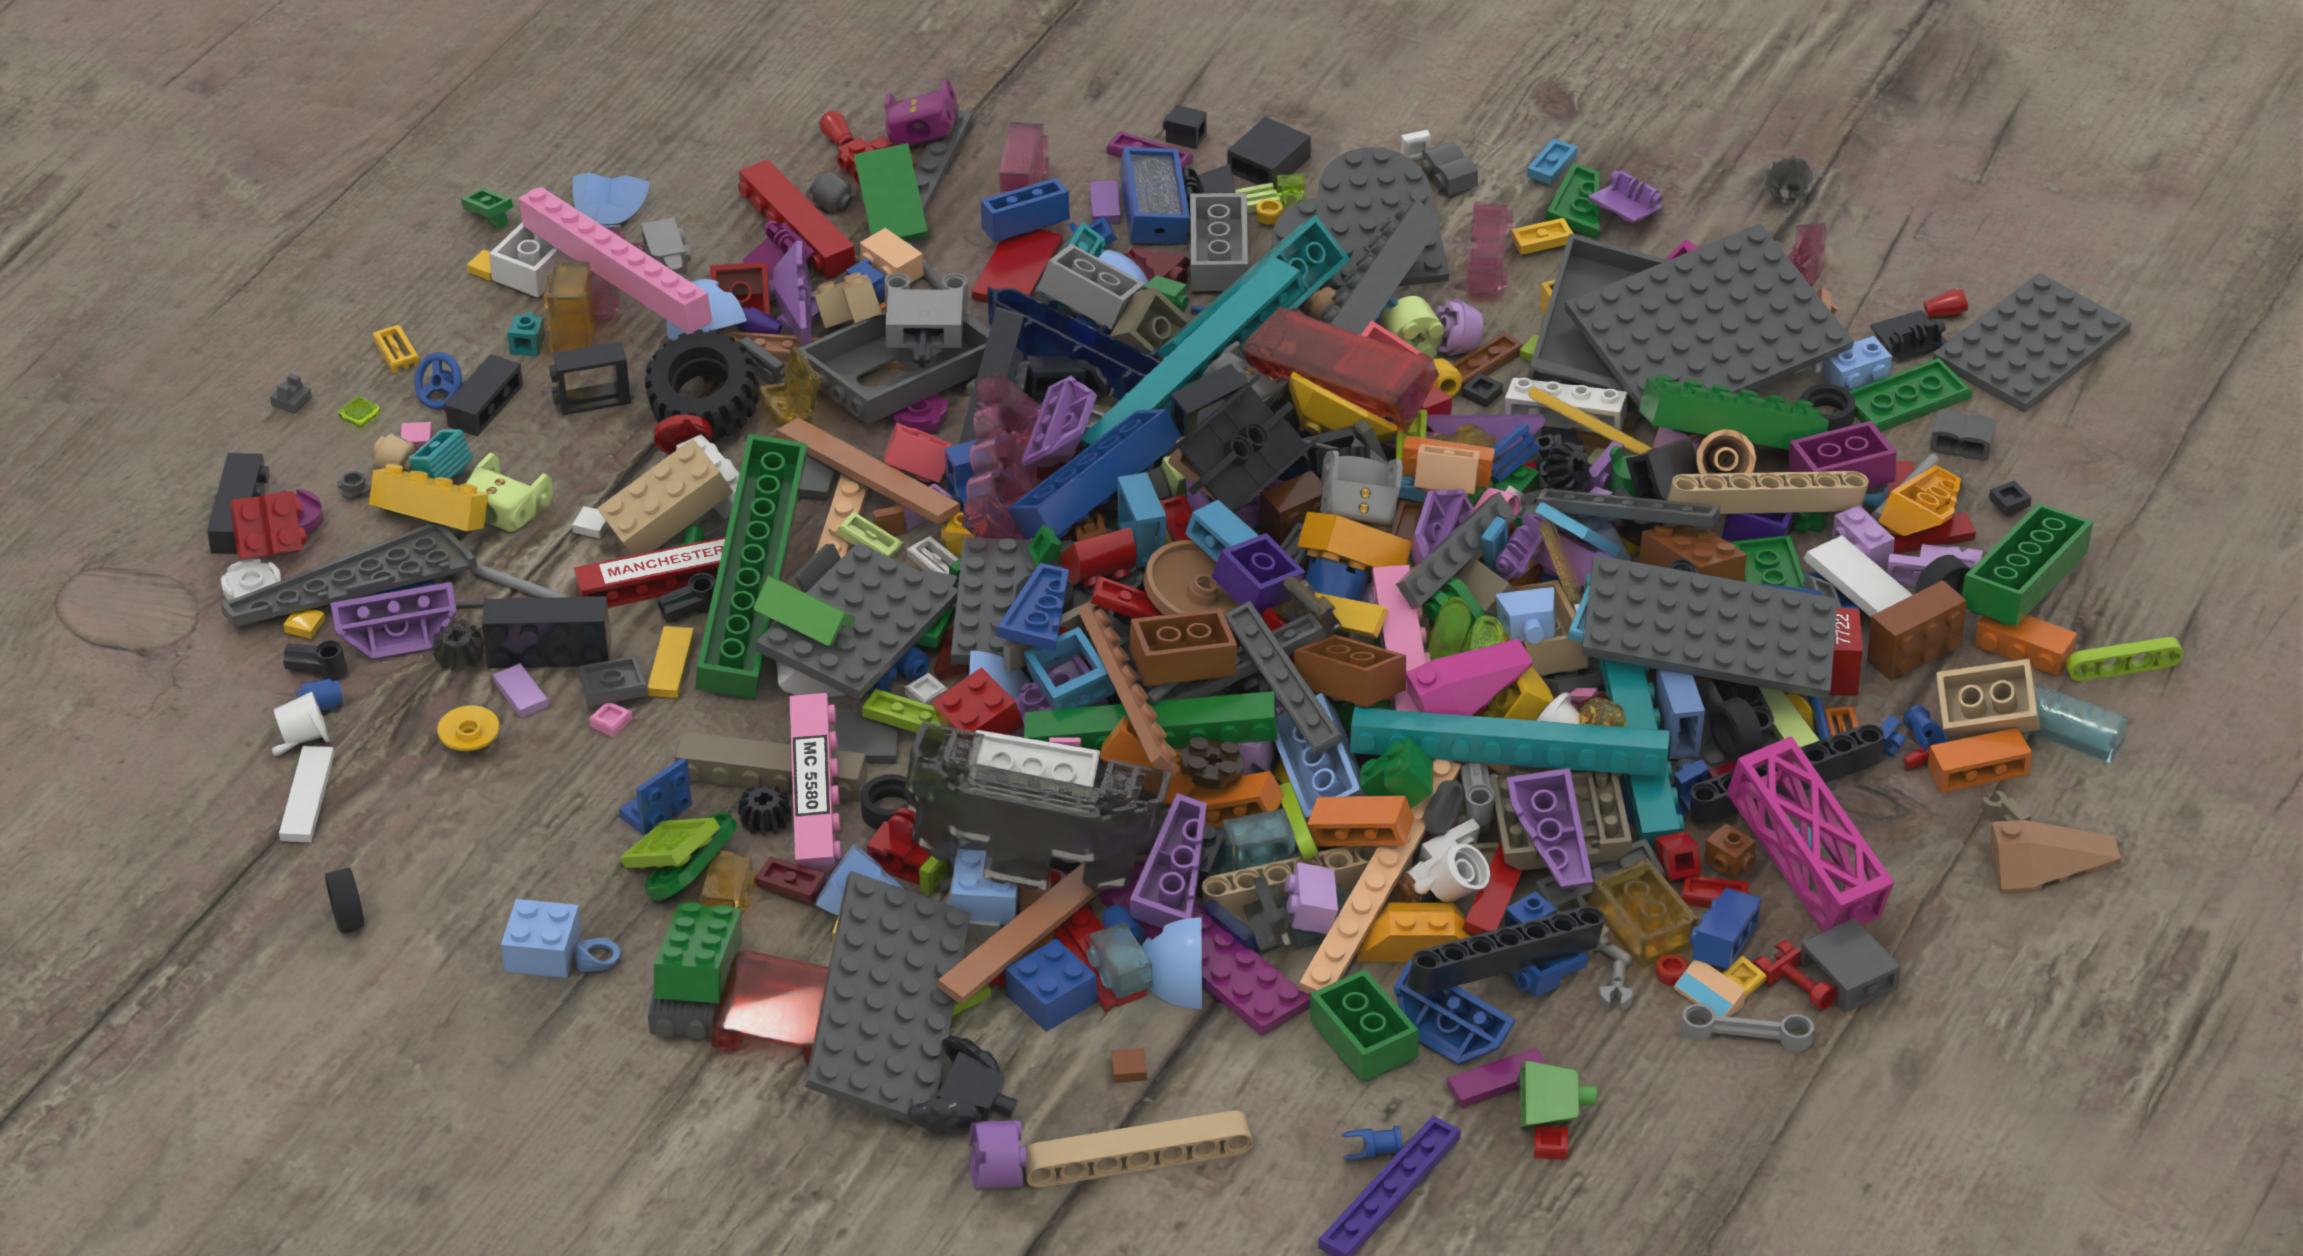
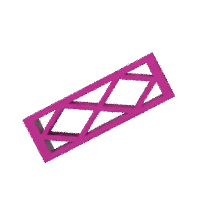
M1790 736L1738 758L1727 795L1822 933L1832 929L1837 924H1843L1854 918L1861 925L1880 918L1893 888L1894 881L1794 738ZM1767 763V775L1760 777L1754 768ZM1801 781L1810 785L1811 807ZM1780 783L1790 799L1776 792L1777 784ZM1753 798L1757 800V807ZM1765 807L1774 831L1765 826ZM1785 812L1799 819V832ZM1835 817H1836V819L1838 820V822L1840 823L1841 826H1839V825L1836 823ZM1808 825L1811 828L1812 851L1808 847ZM1820 842L1834 862L1820 856ZM1845 844L1855 849V870ZM1809 870L1818 894L1809 890ZM1830 877L1843 883V892L1840 893Z

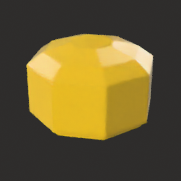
M1274 199L1262 200L1256 205L1257 220L1263 224H1276L1283 214L1282 203Z

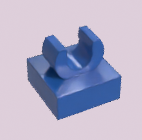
M1890 714L1880 728L1884 732L1883 751L1888 756L1894 757L1906 741V738L1899 732H1893L1900 721Z

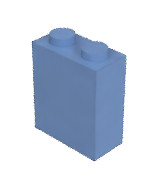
M1656 668L1653 709H1658L1660 713L1661 726L1658 727L1659 730L1670 731L1668 758L1670 760L1700 757L1705 709L1693 675Z

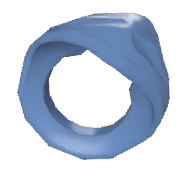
M607 938L584 940L578 943L575 950L577 968L579 972L608 970L619 961L621 950L615 942ZM594 948H605L613 956L603 962L592 956L589 951Z

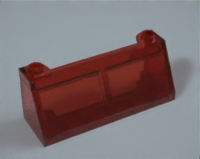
M1279 307L1245 341L1241 348L1247 363L1268 378L1271 377L1277 380L1280 375L1290 379L1291 374L1295 372L1344 399L1375 409L1377 415L1381 418H1384L1385 415L1395 420L1394 424L1398 426L1397 429L1406 433L1439 376L1434 360L1426 354L1418 353L1417 355L1306 316L1302 311L1295 308L1289 310Z

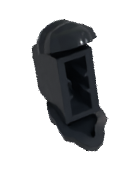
M1063 355L1028 356L1026 360H1021L1015 364L1008 375L1009 391L1012 393L1014 400L1020 404H1024L1027 393L1031 400L1044 399L1049 386L1069 376H1072L1078 382L1094 391L1097 395L1095 402L1107 397L1111 392L1110 383L1103 375L1101 368L1092 365L1088 360H1071Z
M951 1035L943 1039L942 1046L953 1065L937 1098H932L927 1102L916 1104L909 1108L907 1112L911 1123L930 1132H948L951 1135H961L970 1132L971 1123L989 1121L993 1112L1011 1119L1018 1100L1002 1094L1005 1077L1001 1074L1000 1067L989 1051L982 1050L967 1038Z

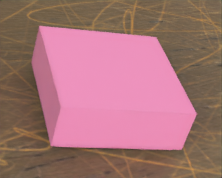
M431 422L402 423L401 437L412 442L415 449H419L432 437Z
M612 702L605 703L589 718L590 727L615 738L633 720L632 711Z

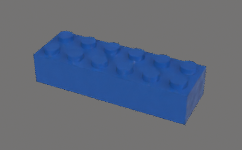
M1167 409L1136 410L1007 508L1024 539H1033L1042 525L1052 527L1057 538L1060 539L1068 533L1067 528L1071 525L1087 519L1090 516L1089 511L1108 503L1112 499L1111 495L1118 490V477L1149 471L1155 466L1153 462L1160 457H1165V453L1175 445L1177 440L1182 438V435Z

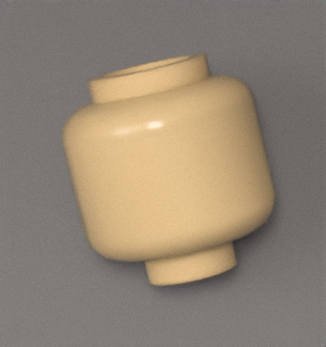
M391 433L386 437L381 436L377 440L371 456L374 457V464L379 469L385 468L386 464L403 466V471L410 472L413 469L408 458L415 454V446L412 442Z

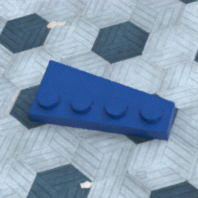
M1039 563L997 626V637L1014 643H1024L1055 651L1067 590L1069 569Z

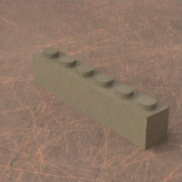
M683 732L675 754V762L681 758L688 761L690 781L750 789L753 786L758 789L763 788L766 784L770 789L778 786L781 792L793 794L792 752L790 744ZM832 750V759L837 758L839 777H833V786L838 785L840 800L859 802L861 791L867 779L866 754Z

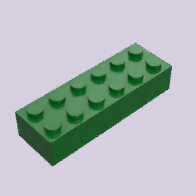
M1657 375V378H1646L1639 407L1640 413L1653 426L1709 435L1721 429H1731L1745 435L1751 443L1788 450L1791 440L1827 432L1829 421L1821 414V411L1814 408L1813 403L1797 399L1796 403L1786 402L1784 397L1771 394L1768 395V398L1758 397V393L1750 390H1741L1740 393L1730 392V388L1722 385H1713L1712 388L1702 387V383L1694 380H1685L1684 383L1674 382V378L1666 375Z
M2037 503L1965 575L1962 597L1967 600L1966 609L1976 615H1985L1997 619L2002 624L2017 626L2088 553L2093 521Z

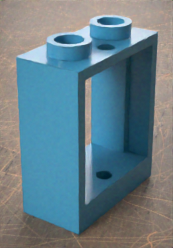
M1147 472L1118 477V527L1120 530L1131 528L1136 547V568L1146 567L1151 555L1158 548L1166 545V515Z
M1080 627L1059 635L1055 651L1036 646L1024 651L1029 674L1053 710L1087 707L1115 694L1113 683L1102 660ZM1082 652L1093 670L1055 687L1044 669Z

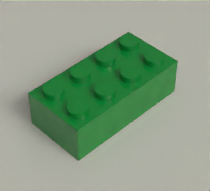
M694 902L678 904L654 962L655 999L709 1003L720 1002L742 944V909L732 908L729 905L701 906Z

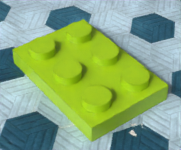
M714 817L661 821L620 857V860L625 868L639 867L644 869L655 866L657 868L673 865L675 867L682 866L691 859L690 854L694 850L704 847L711 842L712 835L720 829V826Z

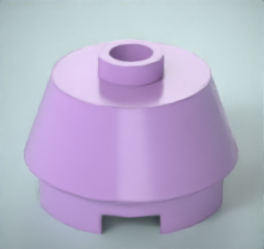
M1459 299L1446 300L1444 306H1438L1435 314L1444 326L1445 332L1442 336L1443 341L1441 345H1438L1436 351L1444 352L1447 356H1453L1475 350L1480 343L1483 333V318L1480 311Z

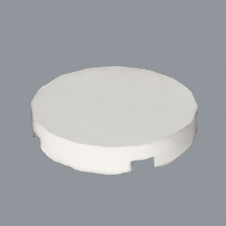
M255 558L241 560L232 564L227 569V573L224 576L222 575L221 578L223 595L228 601L281 581L280 570L274 563L269 561L268 564L261 563V559Z

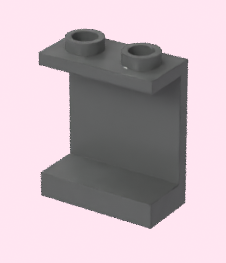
M1855 918L1843 924H1837L1832 929L1816 936H1811L1801 942L1800 966L1804 969L1817 963L1838 985L1837 1005L1844 1013L1898 989L1900 965Z

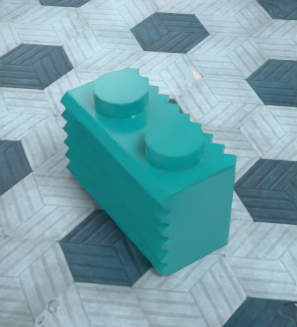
M442 429L408 459L413 471L428 473V478L443 477L451 479L465 472V466L474 457L471 455L472 452L469 450L470 447L467 445L468 442L465 440L461 429Z

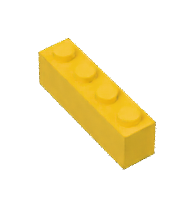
M386 464V467L383 469L373 470L369 505L464 531L484 528L488 493L477 491V486L471 484L454 485L452 484V479L443 477L428 478V473L422 471L405 472L403 471V466Z

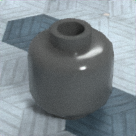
M828 172L824 175L819 174L810 187L812 201L831 214L840 209L846 210L853 199V196L850 195V183L833 172Z

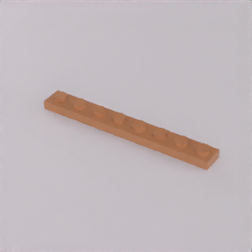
M1084 604L1078 612L1151 764L1167 777H1173L1180 771L1174 760L1176 753L1166 743L1165 738L1167 735L1155 721L1158 716L1146 702L1148 695L1138 685L1137 680L1139 677L1137 673L1127 663L1130 658L1118 644L1121 640L1109 625L1112 622L1110 617L1101 608L1096 610L1090 604Z

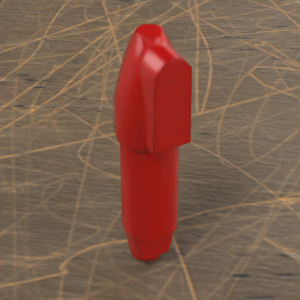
M1928 747L1927 751L1921 748L1909 753L1903 759L1905 763L1904 768L1913 769L1924 765L1929 758L1930 747Z

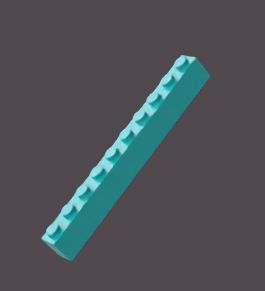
M1276 257L1261 267L1259 272L1247 283L1243 284L1230 299L1224 302L1215 313L1205 320L1189 337L1185 338L1170 355L1166 356L1155 369L1147 374L1140 383L1130 392L1126 393L1111 410L1107 411L1096 424L1084 433L1080 440L1082 449L1085 450L1136 410L1167 409L1171 416L1172 393L1201 379L1207 367L1219 358L1227 347L1236 341L1241 343L1240 352L1305 291L1300 270Z
M1591 573L1585 576L1584 593L1590 584ZM1599 658L1613 726L1658 730L1657 727L1661 726L1660 713L1658 709H1653L1652 702L1655 701L1653 683H1647L1646 676H1649V667ZM1667 761L1666 777L1624 774L1639 841L1646 838L1653 849L1656 848V837L1684 832L1682 814H1677L1675 806H1678L1676 787H1671L1669 781L1672 779L1670 761Z
M1354 707L1351 723L1350 753L1383 755L1391 744L1397 741L1401 742L1410 736L1430 759L1557 769L1570 768V770L1666 777L1670 731Z

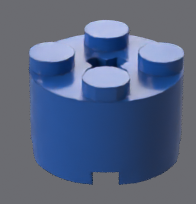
M1311 557L1302 590L1362 602L1370 574L1357 568L1353 572L1351 568L1347 567L1348 565Z

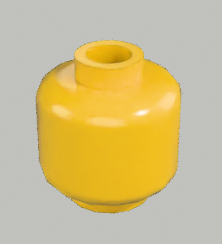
M1433 359L1421 371V374L1431 382L1429 387L1436 386L1452 398L1459 392L1462 386L1460 372L1445 359Z

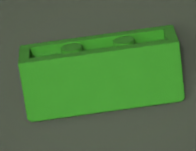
M771 576L767 577L754 605V610L827 646L833 645L842 625L851 628L856 618Z

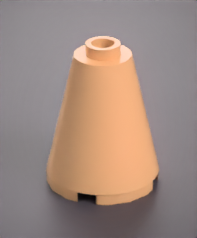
M1721 429L1710 433L1702 440L1696 453V465L1700 474L1753 473L1756 463L1753 444L1745 435L1731 429ZM1722 452L1725 460L1719 464L1717 458L1719 453Z

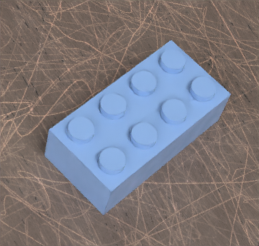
M1323 693L1317 695L1316 698L1342 734L1343 742L1318 756L1314 754L1287 712L1277 717L1278 740H1275V743L1307 821L1310 818L1317 797L1368 796L1360 787V767L1354 753H1350V742L1338 712Z

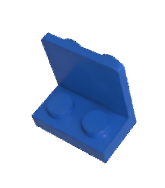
M681 758L638 786L636 789L637 797L619 808L620 818L645 836L661 821H668L691 806L688 761Z

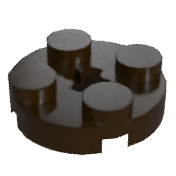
M1195 737L1190 740L1189 745L1182 752L1180 770L1184 776L1186 773L1193 778L1192 783L1199 787L1224 789L1228 787V782L1236 779V784L1242 778L1244 758L1239 752V745L1235 742H1221Z

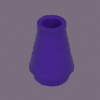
M744 307L743 312L747 322L739 324L738 329L750 333L780 335L782 329L781 321L770 317L755 307H751V309Z

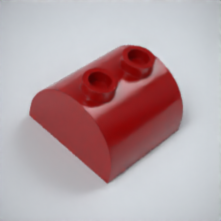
M1131 528L1074 542L1061 553L1059 559L1062 567L1069 569L1068 579L1073 584L1083 583L1084 588L1087 589L1094 587L1098 576L1105 577L1111 575L1112 581L1129 577L1128 570L1133 569L1136 565V547Z

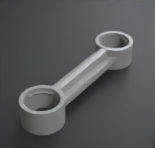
M1692 1004L1683 1011L1681 1029L1688 1039L1694 1041L1707 1040L1713 1033L1780 1040L1782 1046L1786 1049L1799 1052L1808 1049L1812 1045L1814 1024L1811 1019L1801 1014H1792L1785 1017L1782 1022L1718 1016L1707 1005ZM1703 1020L1707 1022V1024L1695 1025L1690 1023L1689 1021ZM1800 1030L1806 1034L1796 1036L1788 1033V1031Z

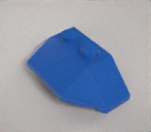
M1412 959L1408 961L1393 988L1397 996L1399 1008L1419 1029L1420 1042L1459 1065L1500 1049L1516 1023L1515 1019L1458 986L1429 994H1421L1411 990L1407 981Z

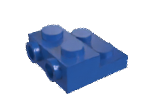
M1581 952L1508 973L1515 978L1516 985L1521 991L1528 990L1536 997L1560 987L1563 976L1585 968L1588 956Z

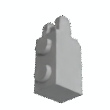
M674 217L641 223L645 253L684 278V274H687V262L691 261L689 246L683 245L685 244L683 228H677Z

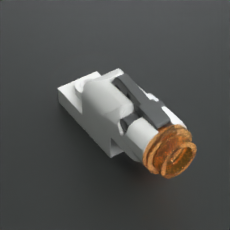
M1473 818L1449 830L1445 835H1439L1422 844L1418 863L1410 870L1402 873L1394 886V892L1401 902L1418 903L1422 900L1436 897L1431 889L1426 894L1417 893L1414 889V884L1418 879L1427 877L1428 870L1453 845L1464 843L1468 845L1477 844L1480 826Z

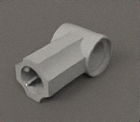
M1467 762L1460 768L1466 802V817L1468 820L1473 818L1479 826L1487 825L1494 818V791L1491 788L1488 766L1486 763Z

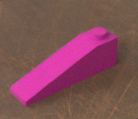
M1518 638L1435 659L1406 672L1407 692L1419 712L1472 716L1481 707L1485 708L1492 702V698L1503 688H1508L1532 667L1533 661Z

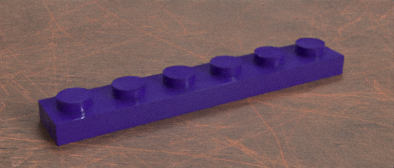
M1432 1116L1319 1238L1318 1248L1332 1256H1353L1460 1140L1461 1130Z

